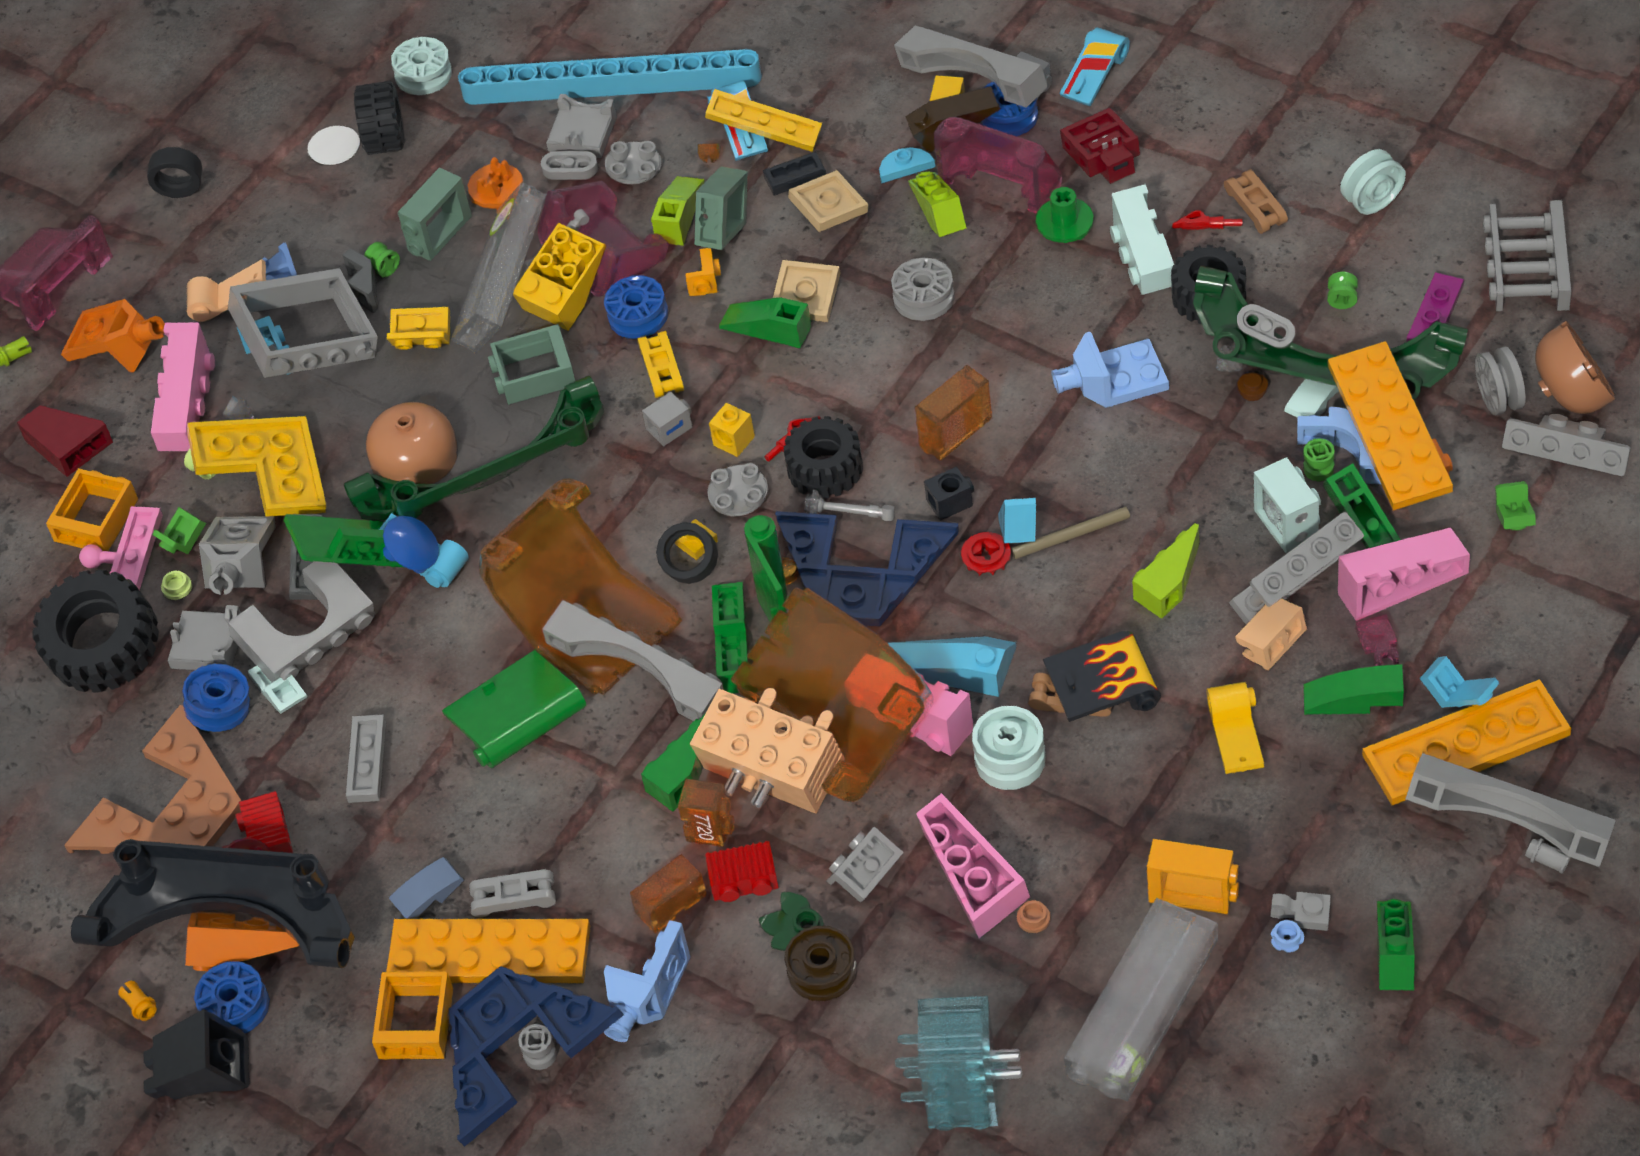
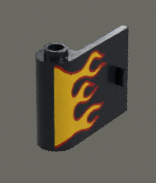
M1130 631L1117 632L1043 659L1069 722L1129 701L1131 708L1134 710L1149 711L1157 705L1161 698V693L1135 635Z

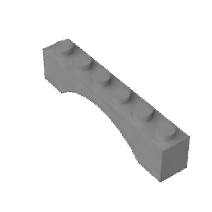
M916 25L894 45L900 65L903 68L921 74L941 70H961L977 73L994 82L1003 93L1005 101L1026 108L1048 87L1040 64Z
M562 600L542 628L546 643L571 657L607 655L639 665L651 673L666 688L673 699L677 712L692 721L700 719L707 712L718 689L723 690L722 682L715 675L708 672L703 674L696 670L687 660L682 658L677 660L669 656L662 647L655 644L650 646L644 643L638 635L631 631L623 632L616 628L607 618H597L589 614L588 610L578 603L572 605Z
M1422 753L1413 773L1406 800L1437 811H1472L1506 819L1541 835L1557 846L1565 855L1598 867L1601 865L1616 821L1615 819Z

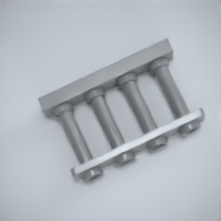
M1562 200L1550 201L1549 213H1544L1543 216L1497 218L1496 204H1490L1489 215L1483 216L1484 233H1489V237L1485 238L1486 255H1491V260H1487L1488 278H1493V282L1489 283L1490 301L1495 300L1496 311H1502L1503 297L1550 296L1551 299L1556 298L1557 311L1569 310L1571 282ZM1544 228V231H1549V235H1546V238L1499 240L1498 229ZM1546 250V253L1552 254V258H1548V261L1501 262L1500 252ZM1548 273V276H1554V280H1551L1550 284L1503 285L1502 274Z
M1346 512L1341 513L1250 581V586L1234 597L1229 604L1247 625L1264 605L1270 607L1281 598L1286 600L1339 561V556L1345 555L1344 552L1361 540L1364 534Z

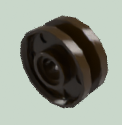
M813 926L804 929L792 937L786 947L784 961L790 985L800 996L811 1001H828L838 998L850 989L856 979L857 963L851 940L838 929L831 926ZM820 962H826V963L821 964V965H816L817 963H820Z

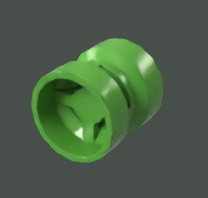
M1321 438L1308 441L1303 452L1304 474L1312 481H1325L1334 473V446L1330 441Z

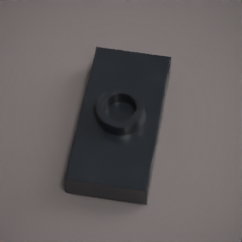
M816 151L763 170L764 179L774 196L826 175V170Z

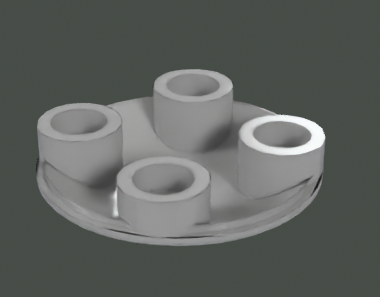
M617 141L611 145V151L605 159V169L612 179L624 184L646 182L652 179L661 168V156L656 150L655 144L651 141L627 143Z
M755 464L733 465L725 469H717L711 474V482L707 492L711 506L721 514L743 516L755 511L762 505L768 493V484L766 478Z

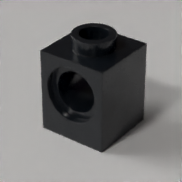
M957 466L924 481L926 500L940 521L973 506L971 493L975 491L970 478L967 475L963 476Z

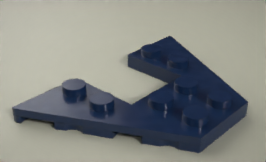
M776 511L775 513L777 523L818 622L880 627L959 533L958 523L897 519L888 569L829 565L838 523L836 515Z
M502 966L452 1005L448 1011L449 1023L452 1025V1032L450 1034L451 1047L454 1049L455 1065L452 1066L453 1084L457 1090L455 1109L458 1111L460 1134L457 1135L459 1142L466 1146L518 1103L486 1059L503 1043L538 1015L570 1058H573L624 1015L616 1006L610 1007L593 1001L585 995H576L568 989L553 984L551 986L528 975L516 974L513 970Z

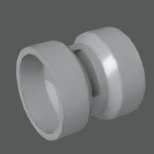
M533 1024L524 1028L519 1035L518 1042L525 1063L528 1067L535 1070H543L550 1067L557 1057L556 1047L550 1031L542 1024Z

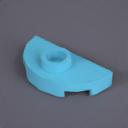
M908 147L893 151L881 162L879 168L881 183L934 168L935 160L928 152L918 148Z

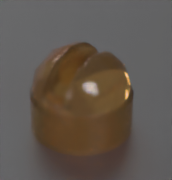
M698 144V155L701 161L707 163L708 155H710L711 163L716 162L720 156V144Z
M781 557L786 585L791 584L798 577L796 564L788 557Z

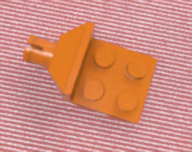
M126 299L84 310L61 355L69 362L108 351L132 373L135 372L146 353L151 340H158L164 337L165 323L158 316L146 319Z

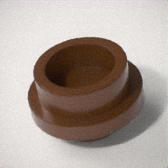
M1250 372L1239 378L1237 388L1244 399L1257 401L1267 392L1268 381L1262 374Z

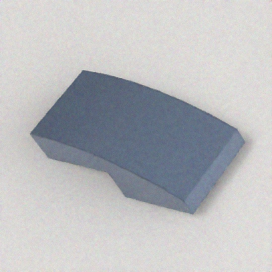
M442 857L411 877L389 899L405 919H417L434 900L442 903L464 879L449 861Z

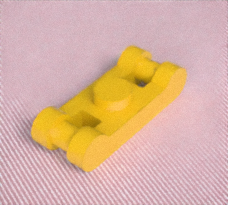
M666 330L658 332V336L646 338V336L637 338L655 398L662 397L665 392L675 390V393L684 391ZM671 376V379L660 381L662 377Z

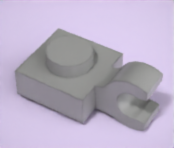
M1297 892L1296 900H1293L1284 894H1273L1271 917L1279 919L1292 918L1300 928L1328 931L1331 895Z

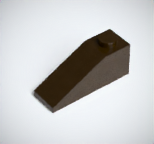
M990 86L929 101L905 117L913 137L930 154L996 113L1001 107L994 90Z

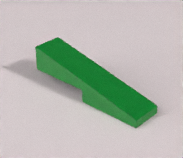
M743 582L712 585L716 677L722 682L724 691L732 694L751 692Z

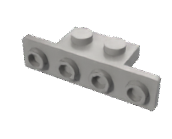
M1560 414L1545 415L1539 425L1509 418L1506 423L1502 443L1504 449L1618 476L1625 475L1631 447L1628 445L1604 440L1606 429L1598 427L1596 423L1590 421H1581L1580 423L1569 421L1567 417Z

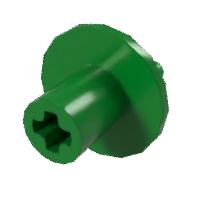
M1060 187L1052 191L1050 201L1043 204L1038 210L1035 221L1038 232L1046 239L1053 242L1069 243L1085 238L1093 227L1094 215L1091 208L1084 201L1076 198L1075 191L1068 187Z

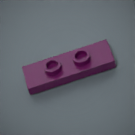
M1435 272L1407 335L1406 342L1420 335L1436 321L1448 324L1463 289L1464 279Z

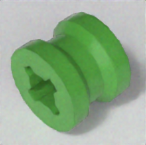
M382 242L373 243L364 254L365 257L371 260L373 269L381 277L392 275L400 263L399 254L394 250H388L387 246Z
M1337 272L1329 277V305L1337 309H1348L1357 303L1356 289L1358 279L1355 275L1348 272Z

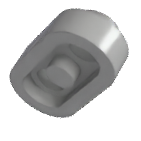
M553 151L547 153L541 160L543 175L551 180H583L593 177L598 171L596 156L589 151Z
M1246 305L1237 315V324L1243 333L1274 348H1286L1295 338V328L1290 320L1259 305ZM1251 315L1258 317V323L1255 326L1247 324V318ZM1278 328H1283L1286 331V335L1282 339L1274 336V332Z

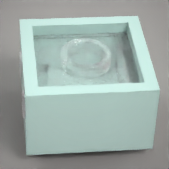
M1286 457L1254 472V511L1284 552L1288 553L1318 531L1319 524L1321 523L1319 516L1321 499L1314 488L1310 489L1306 484L1300 468L1294 467Z

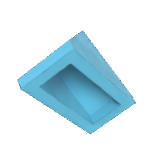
M1036 498L1004 500L998 513L1004 543L1035 542Z

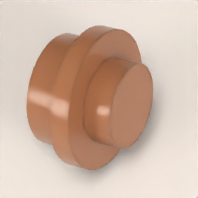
M1036 900L1024 903L1017 912L1019 927L1028 933H1038L1045 930L1050 923L1049 909L1043 903Z

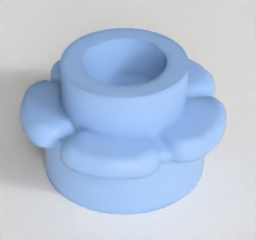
M1280 921L1271 931V937H1273L1271 943L1279 951L1294 952L1298 950L1299 944L1304 942L1303 932L1300 930L1299 925L1293 921ZM1288 936L1290 939L1285 940L1284 937Z

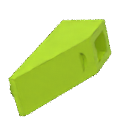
M922 172L916 175L915 179L908 180L931 229L939 237L966 229L959 196L936 172Z
M677 176L658 198L651 218L656 243L684 246L696 210V191L705 183L704 179Z
M1195 523L1187 531H1182L1171 546L1166 550H1161L1156 555L1154 561L1145 569L1139 570L1132 580L1133 599L1161 619L1183 600L1199 547L1198 524Z

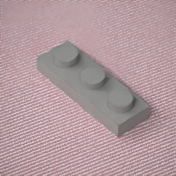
M384 714L352 716L346 786L348 803L380 801L386 728Z

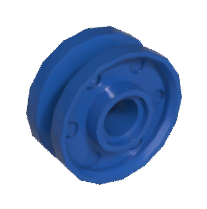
M994 82L988 83L984 87L991 86L1001 107L999 111L980 122V125L986 132L994 136L1008 138L1022 135L1035 126L1038 119L1037 98L1026 108L1005 101L1003 93Z
M633 275L620 279L611 285L604 298V306L610 327L619 336L628 339L647 337L660 330L667 321L669 310L665 301V294L662 286L653 278L644 275Z
M225 664L205 665L191 672L184 681L182 690L186 718L195 727L205 731L221 732L236 727L247 717L250 708L249 685L247 678L238 669Z
M240 961L224 962L212 967L199 980L194 995L198 1012L205 1009L241 1029L244 1033L252 1031L263 1021L268 1012L270 1001L267 989L259 973L251 965Z

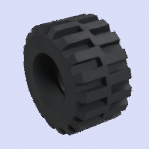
M391 81L356 86L354 92L355 115L360 140L365 152L368 155L402 150L404 145V127L400 103L393 83Z
M1207 245L1206 248H1201V246L1194 247V251H1185L1183 257H1178L1175 260V265L1172 266L1171 289L1174 308L1178 309V313L1181 316L1186 315V319L1191 322L1197 320L1198 324H1201L1193 305L1194 289L1200 266L1232 273L1241 295L1246 300V268L1243 266V261L1240 257L1236 258L1235 252L1232 250L1227 252L1226 248L1222 246L1218 248H1213V245Z
M824 416V419L813 417L810 422L804 420L799 423L800 427H794L790 431L791 436H787L785 439L784 456L791 484L794 488L798 487L800 493L806 494L808 492L809 496L816 498L817 495H821L822 499L829 498V495L832 494L835 497L842 495L841 491H849L852 488V483L858 482L860 479L859 474H862L863 470L860 441L857 432L853 431L849 423L843 424V420L839 418L831 420V416ZM822 455H832V457L827 459H814Z

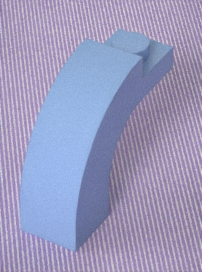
M1329 407V416H1298L1297 445H1306L1308 441L1317 438L1326 439L1334 446L1344 448L1354 455L1359 465V473L1366 484H1381L1346 408Z

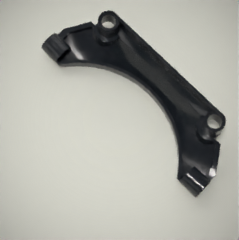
M133 839L121 842L114 849L113 857L121 869L120 874L113 876L91 904L87 914L77 915L71 925V938L75 944L112 947L150 926L180 915L213 910L242 912L261 917L287 932L302 949L308 965L334 968L346 967L355 939L336 895L326 893L329 884L328 877L317 857L312 854L137 841Z

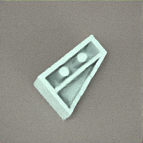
M1146 184L1112 193L1113 226H1110L1111 238L1114 243H1119L1120 246L1119 254L1122 263H1128L1132 285L1137 284L1141 295L1171 287V269L1174 265L1163 233L1159 234L1153 221L1157 219L1155 209L1148 210V190Z

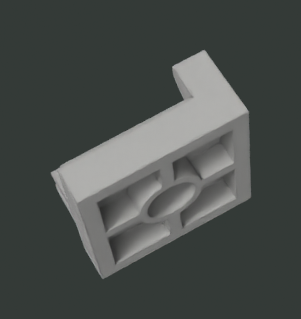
M560 94L557 101L559 112L546 142L548 152L589 151L596 157L602 158L617 119L614 100L608 99L600 104H585L568 97L566 94Z
M226 605L225 613L182 610L179 623L173 622L174 630L170 632L173 644L168 663L171 669L196 670L201 666L210 664H225L232 667L238 644L230 637L228 622L241 613L239 606Z

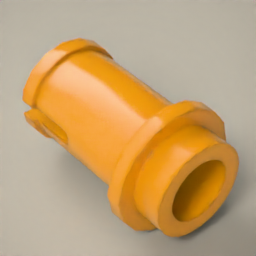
M135 981L124 983L131 993H128L121 986L118 994L132 1009L131 1014L133 1017L142 1021L151 1019L157 1011L155 1000L150 996H146Z

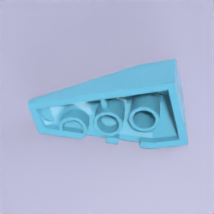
M986 636L886 643L880 659L900 666L906 675L911 674L913 671L923 675L926 682L936 684L939 681L947 684L949 687L999 697L1016 649V643Z

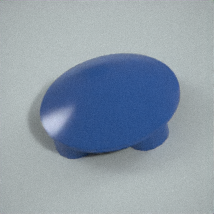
M398 516L391 519L385 526L383 532L385 544L383 554L389 561H396L403 567L419 574L424 573L435 564L439 555L438 542L433 532L423 522L409 516Z

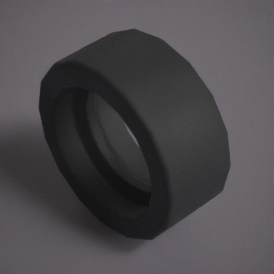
M166 147L152 154L148 164L147 179L148 184L154 191L170 198L188 197L198 191L201 185L202 162L197 155L180 147ZM177 168L184 170L190 175L171 177L160 170Z
M689 522L674 524L664 531L658 541L656 550L658 563L663 571L674 580L687 584L700 582L709 576L715 568L718 559L717 544L710 533L699 525ZM686 535L695 536L700 539L705 549L704 558L701 563L688 571L679 570L670 559L671 547L676 540Z

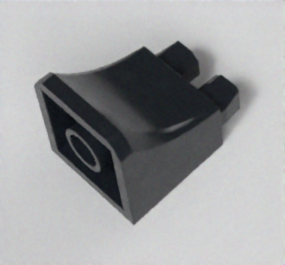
M205 1009L153 1036V1047L143 1052V1062L147 1068L153 1071V1076L144 1081V1093L154 1099L168 1096L177 1100L201 1093L240 1091L248 1088L250 1084L249 1041L247 1036L241 1029Z

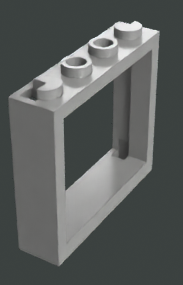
M340 268L230 286L228 310L264 378L375 358L378 336ZM333 299L354 337L270 351L251 312Z

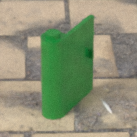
M758 515L750 518L744 527L758 602L788 657L794 655L785 607L788 592L776 526L770 517Z
M533 650L444 708L442 712L444 716L473 741L476 747L473 754L482 767L488 765L493 769L585 708L587 704L577 686L536 650Z

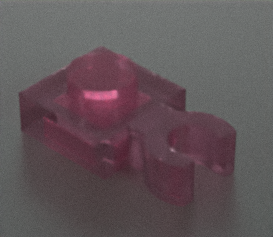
M1387 615L1356 622L1355 630L1365 654L1374 653V665H1383V658H1390L1394 665H1399V653L1394 648L1397 646V638Z

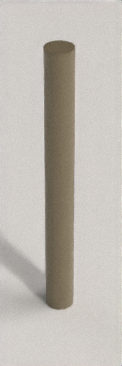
M1125 506L1037 538L1035 542H1026L1012 547V556L1016 560L1129 519L1130 513Z

